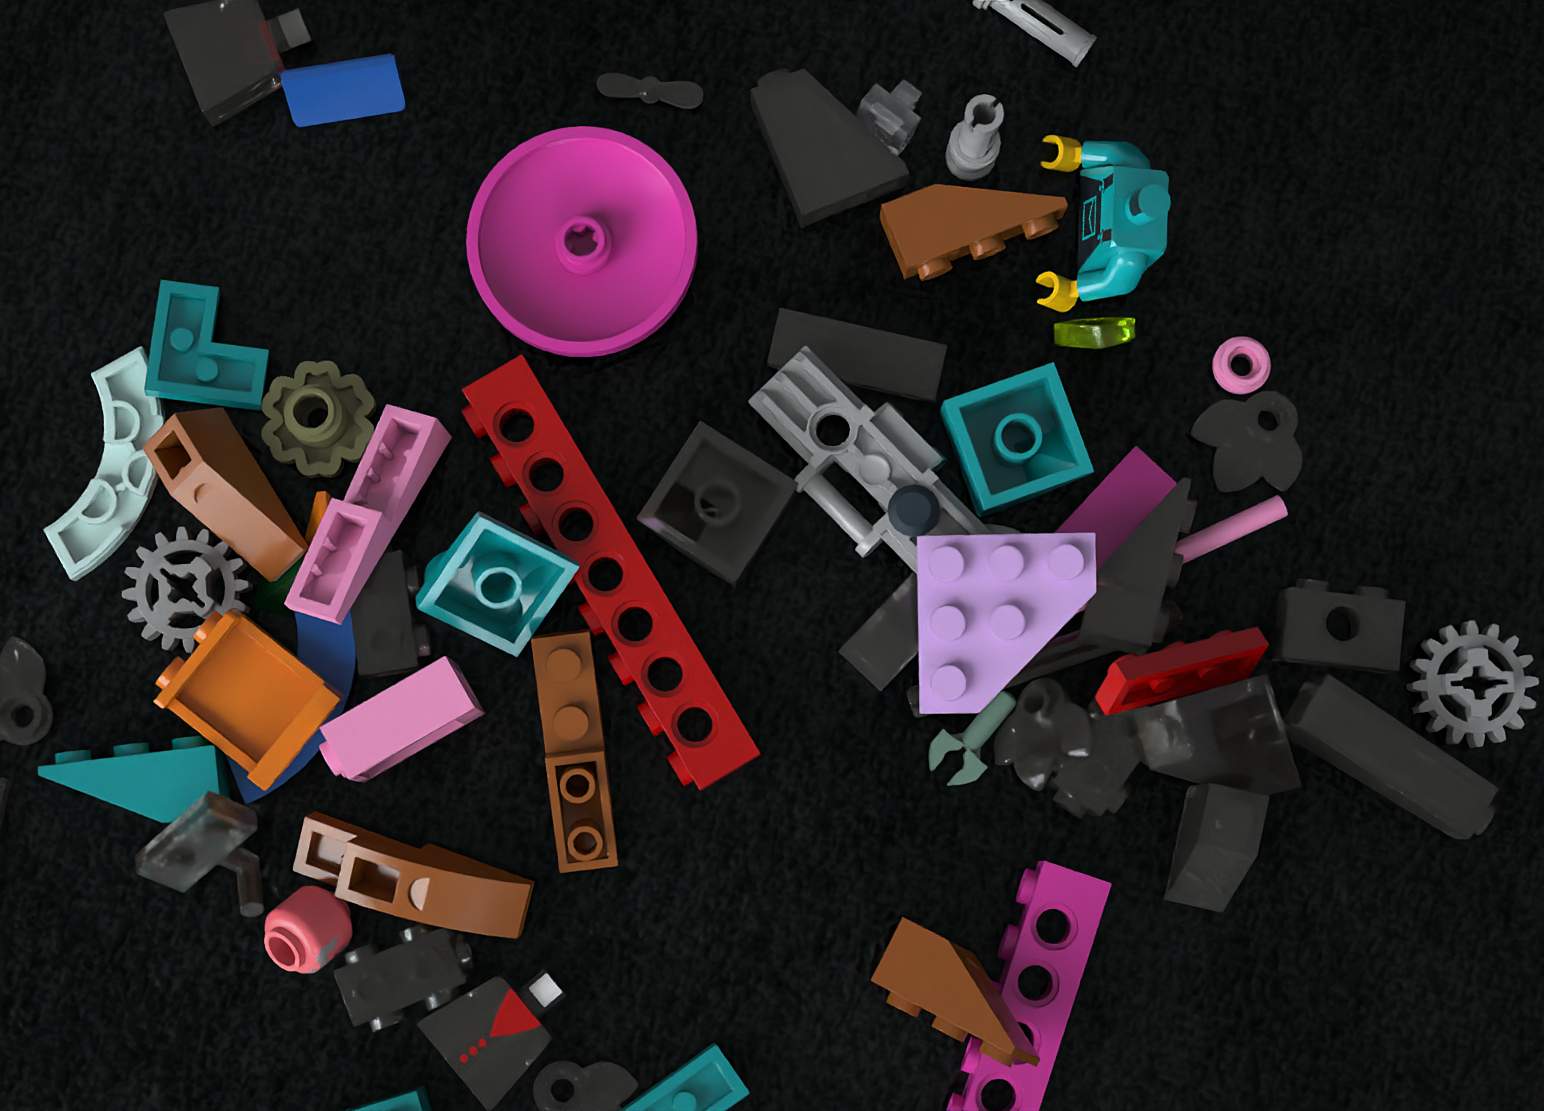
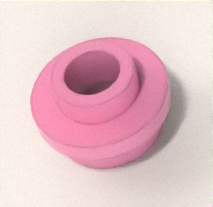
M1234 337L1224 342L1216 351L1212 362L1213 374L1219 385L1235 394H1248L1260 388L1267 380L1271 368L1270 357L1264 346L1249 337ZM1242 357L1248 361L1250 365L1248 375L1239 376L1232 371L1231 361L1233 358Z

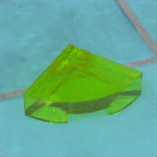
M1090 318L1054 323L1055 343L1059 344V346L1101 349L1128 342L1135 338L1134 318Z

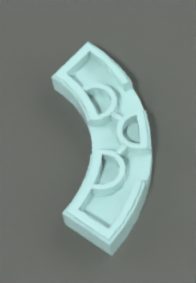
M142 346L91 373L101 399L104 415L103 441H105V448L101 464L95 478L91 479L79 500L56 522L43 529L69 578L73 581H77L94 570L126 540L147 508L159 479L158 473L142 447L164 425L165 409L163 398L145 395L144 386L149 356Z

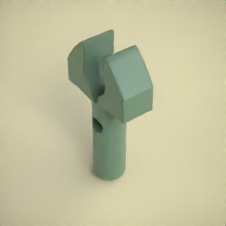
M1002 689L976 716L963 733L950 735L942 729L930 743V771H933L943 760L945 753L957 751L964 747L966 749L963 754L964 765L950 779L947 785H961L977 780L987 768L980 761V748L1017 705L1015 697L1010 692Z

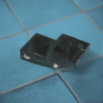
M914 571L886 597L882 605L839 649V652L880 691L919 652L917 574Z

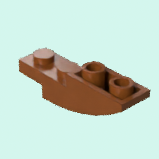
M590 629L534 635L531 637L560 873L618 866L606 745Z
M316 811L305 816L293 866V871L336 886L334 896L364 907L439 927L515 939L522 934L535 883L529 879L430 843L418 849Z

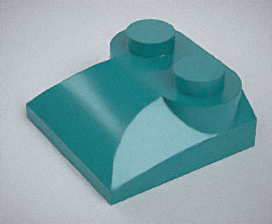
M478 511L448 551L438 554L428 563L424 573L425 584L415 597L417 609L518 657L580 566L578 561Z

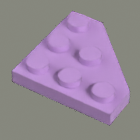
M1095 533L917 536L920 714L980 713L1096 594Z

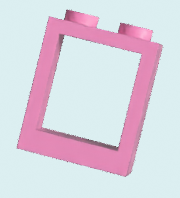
M444 656L319 727L327 740L320 744L319 748L328 766L336 776L342 774L344 778L347 777L349 780L365 783L484 715L485 712L458 664Z

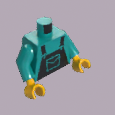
M1057 135L1046 136L1043 138V142L1057 144L1059 154L1052 163L1041 162L1040 164L1044 168L1072 172L1082 163L1085 169L1080 171L1077 280L1072 281L1051 271L1040 274L1036 282L1046 287L1054 288L1048 298L1039 299L1037 303L1059 312H1066L1075 305L1078 297L1086 302L1124 295L1133 291L1137 287L1144 271L1164 254L1167 246V217L1171 205L1168 194L1169 177L1167 172L1152 170L1149 159L1138 147L1128 142L1085 141L1083 146H1081L1076 139Z

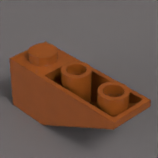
M934 184L882 204L879 218L904 279L919 274L921 281H926L950 271L953 268L951 261L972 254L974 260H980L1006 248L1004 240L1025 233L1027 240H1031L1052 232L1059 227L1057 220L1063 217L1068 204L1064 197Z
M223 407L174 413L142 447L170 495L269 582L277 581L308 551L309 546Z
M902 917L871 979L872 982L891 991L886 1002L916 1018L922 1008L936 1015L932 1027L961 1042H964L968 1033L982 1039L983 1042L978 1051L1011 1068L1015 1058H1018L1037 1067L1040 1057L975 954Z

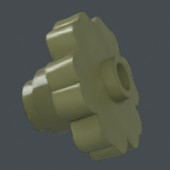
M304 361L297 366L294 379L280 376L273 380L269 389L270 392L261 401L262 411L271 419L262 428L261 436L270 447L273 457L279 463L284 465L296 463L298 470L305 477L311 479L321 476L327 478L339 476L344 468L345 460L351 463L361 462L376 429L368 419L373 416L377 409V402L369 393L361 377L355 374L343 376L338 366L332 361H321L318 363ZM319 412H327L328 416L325 422L316 428H312L311 421L314 415Z

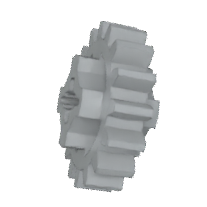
M178 527L176 541L172 542L165 534L159 532L155 534L157 550L152 552L143 547H139L136 550L144 563L141 568L126 567L125 573L136 580V587L122 591V597L136 601L138 607L127 615L130 621L135 623L148 622L141 634L142 637L152 641L162 633L164 634L162 638L163 649L173 652L178 646L179 641L183 640L185 651L193 654L199 646V642L193 636L200 626L189 629L174 628L173 626L176 623L180 624L187 616H200L206 620L215 610L222 616L232 608H237L243 614H249L251 608L239 601L240 593L253 590V584L249 581L238 579L237 574L241 573L248 565L242 558L230 561L227 559L233 550L224 541L218 543L214 548L212 547L214 533L202 529L196 541H194L188 528ZM183 553L202 554L200 558L196 556L190 564L176 565L169 560ZM171 575L194 583L193 588L198 593L197 597L205 603V606L182 598L183 593L178 588L179 584L171 578ZM223 575L225 595L221 604L217 600L216 582ZM156 578L159 585V600L153 605L151 587L153 579Z
M1467 621L1461 625L1460 636L1449 625L1439 629L1442 644L1433 639H1427L1421 643V647L1428 655V658L1411 660L1409 666L1416 672L1421 673L1420 680L1406 685L1408 691L1421 693L1422 701L1412 707L1414 714L1430 713L1432 718L1426 726V730L1429 733L1437 732L1445 727L1447 728L1446 743L1451 745L1458 744L1464 734H1466L1469 747L1474 748L1483 746L1485 733L1493 743H1498L1506 740L1503 725L1513 730L1521 729L1525 725L1517 711L1519 709L1535 708L1536 702L1530 697L1525 696L1524 693L1525 688L1538 685L1539 681L1536 677L1524 676L1523 668L1528 666L1533 661L1531 655L1517 657L1514 654L1513 650L1516 648L1519 638L1511 636L1499 641L1497 640L1499 625H1487L1481 634H1478L1476 622ZM1457 649V653L1453 654L1454 664L1445 674L1437 675L1444 658L1450 652ZM1488 652L1500 661L1505 671H1501L1488 659ZM1471 676L1472 679L1481 680V682H1492L1494 686L1485 687L1480 691L1473 692L1471 689H1464L1463 686H1451V683ZM1501 694H1507L1502 708L1488 720V716L1492 715L1491 705ZM1439 697H1444L1456 708L1457 718L1449 713Z

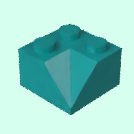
M1054 362L947 399L940 408L939 412L978 518L1032 500L1094 472Z

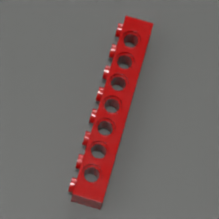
M521 354L463 388L462 391L470 404L460 410L477 439L489 434L499 451L498 454L489 459L505 486L509 488L518 483L527 498L528 503L522 505L519 509L537 538L547 532L557 551L578 561L580 567L567 586L576 581L587 599L585 603L578 606L582 616L594 636L606 631L617 651L607 656L624 686L635 681L644 695L646 701L638 705L637 708L653 735L656 736L665 731L676 751L666 757L682 784L686 786L695 781L699 790L702 791L760 756L759 750L523 355ZM516 415H525L534 421L532 434L522 442L509 441L503 435L505 423ZM550 463L562 468L564 472L563 481L555 490L543 492L533 486V474L541 465ZM576 512L589 515L593 520V529L587 538L581 541H570L562 536L561 526L568 515ZM601 562H614L623 570L621 583L611 591H600L591 585V572ZM631 611H643L652 618V630L641 641L627 640L620 633V622ZM661 660L676 662L683 672L680 684L671 691H659L649 681L651 668ZM692 709L705 711L711 717L713 723L709 736L699 742H691L684 739L678 728L682 715Z

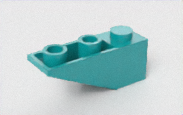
M204 736L172 739L173 750L150 753L149 743L113 747L114 757L95 760L91 758V750L62 752L55 754V765L38 766L39 776L162 823H180L232 816L226 755L216 745L208 746L207 738Z

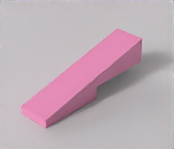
M386 404L344 500L331 498L284 604L289 609L341 625L452 438L437 418Z

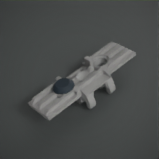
M806 345L748 401L808 463L792 481L791 485L799 493L805 490L858 544L855 550L863 558L885 541L917 574V536L993 535L933 473L934 471H939L948 461L938 449L931 447L903 419V414L892 403L886 402L873 412ZM830 415L843 417L850 426L848 438L838 446H827L820 442L817 437L818 424L823 418ZM837 463L842 469L849 472L878 501L879 506L886 514L876 524L872 526L823 477L822 474L832 464Z

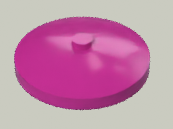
M588 126L566 127L540 134L520 144L501 159L482 183L470 211L466 239L467 258L475 286L483 301L498 321L516 337L538 349L557 355L569 357L602 356L624 350L643 341L656 332L676 311L687 293L695 272L698 256L697 224L691 201L680 178L672 167L652 148L631 136L611 129Z

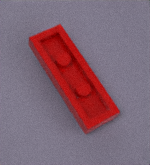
M1254 627L1234 633L1231 630H1224L1216 633L1209 639L1186 644L1183 641L1175 642L1161 651L1141 656L1136 653L1127 654L1117 659L1108 668V675L1095 698L1107 716L1246 680L1268 648L1269 643L1259 628Z

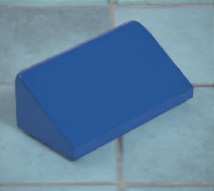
M391 53L284 70L283 73H280L292 119L298 127L399 112L406 108L401 69L395 56Z

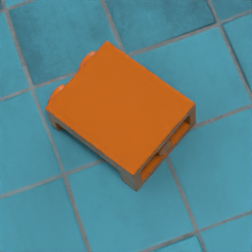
M237 608L229 609L223 616L215 610L194 634L193 638L200 645L186 662L179 656L176 657L155 684L162 689V692L154 700V703L162 709L169 708L246 769L249 772L247 778L266 792L275 784L346 695Z

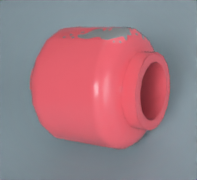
M303 886L266 917L264 944L272 960L287 971L315 973L351 942L353 928L350 909L346 901L334 896L335 892L318 886Z

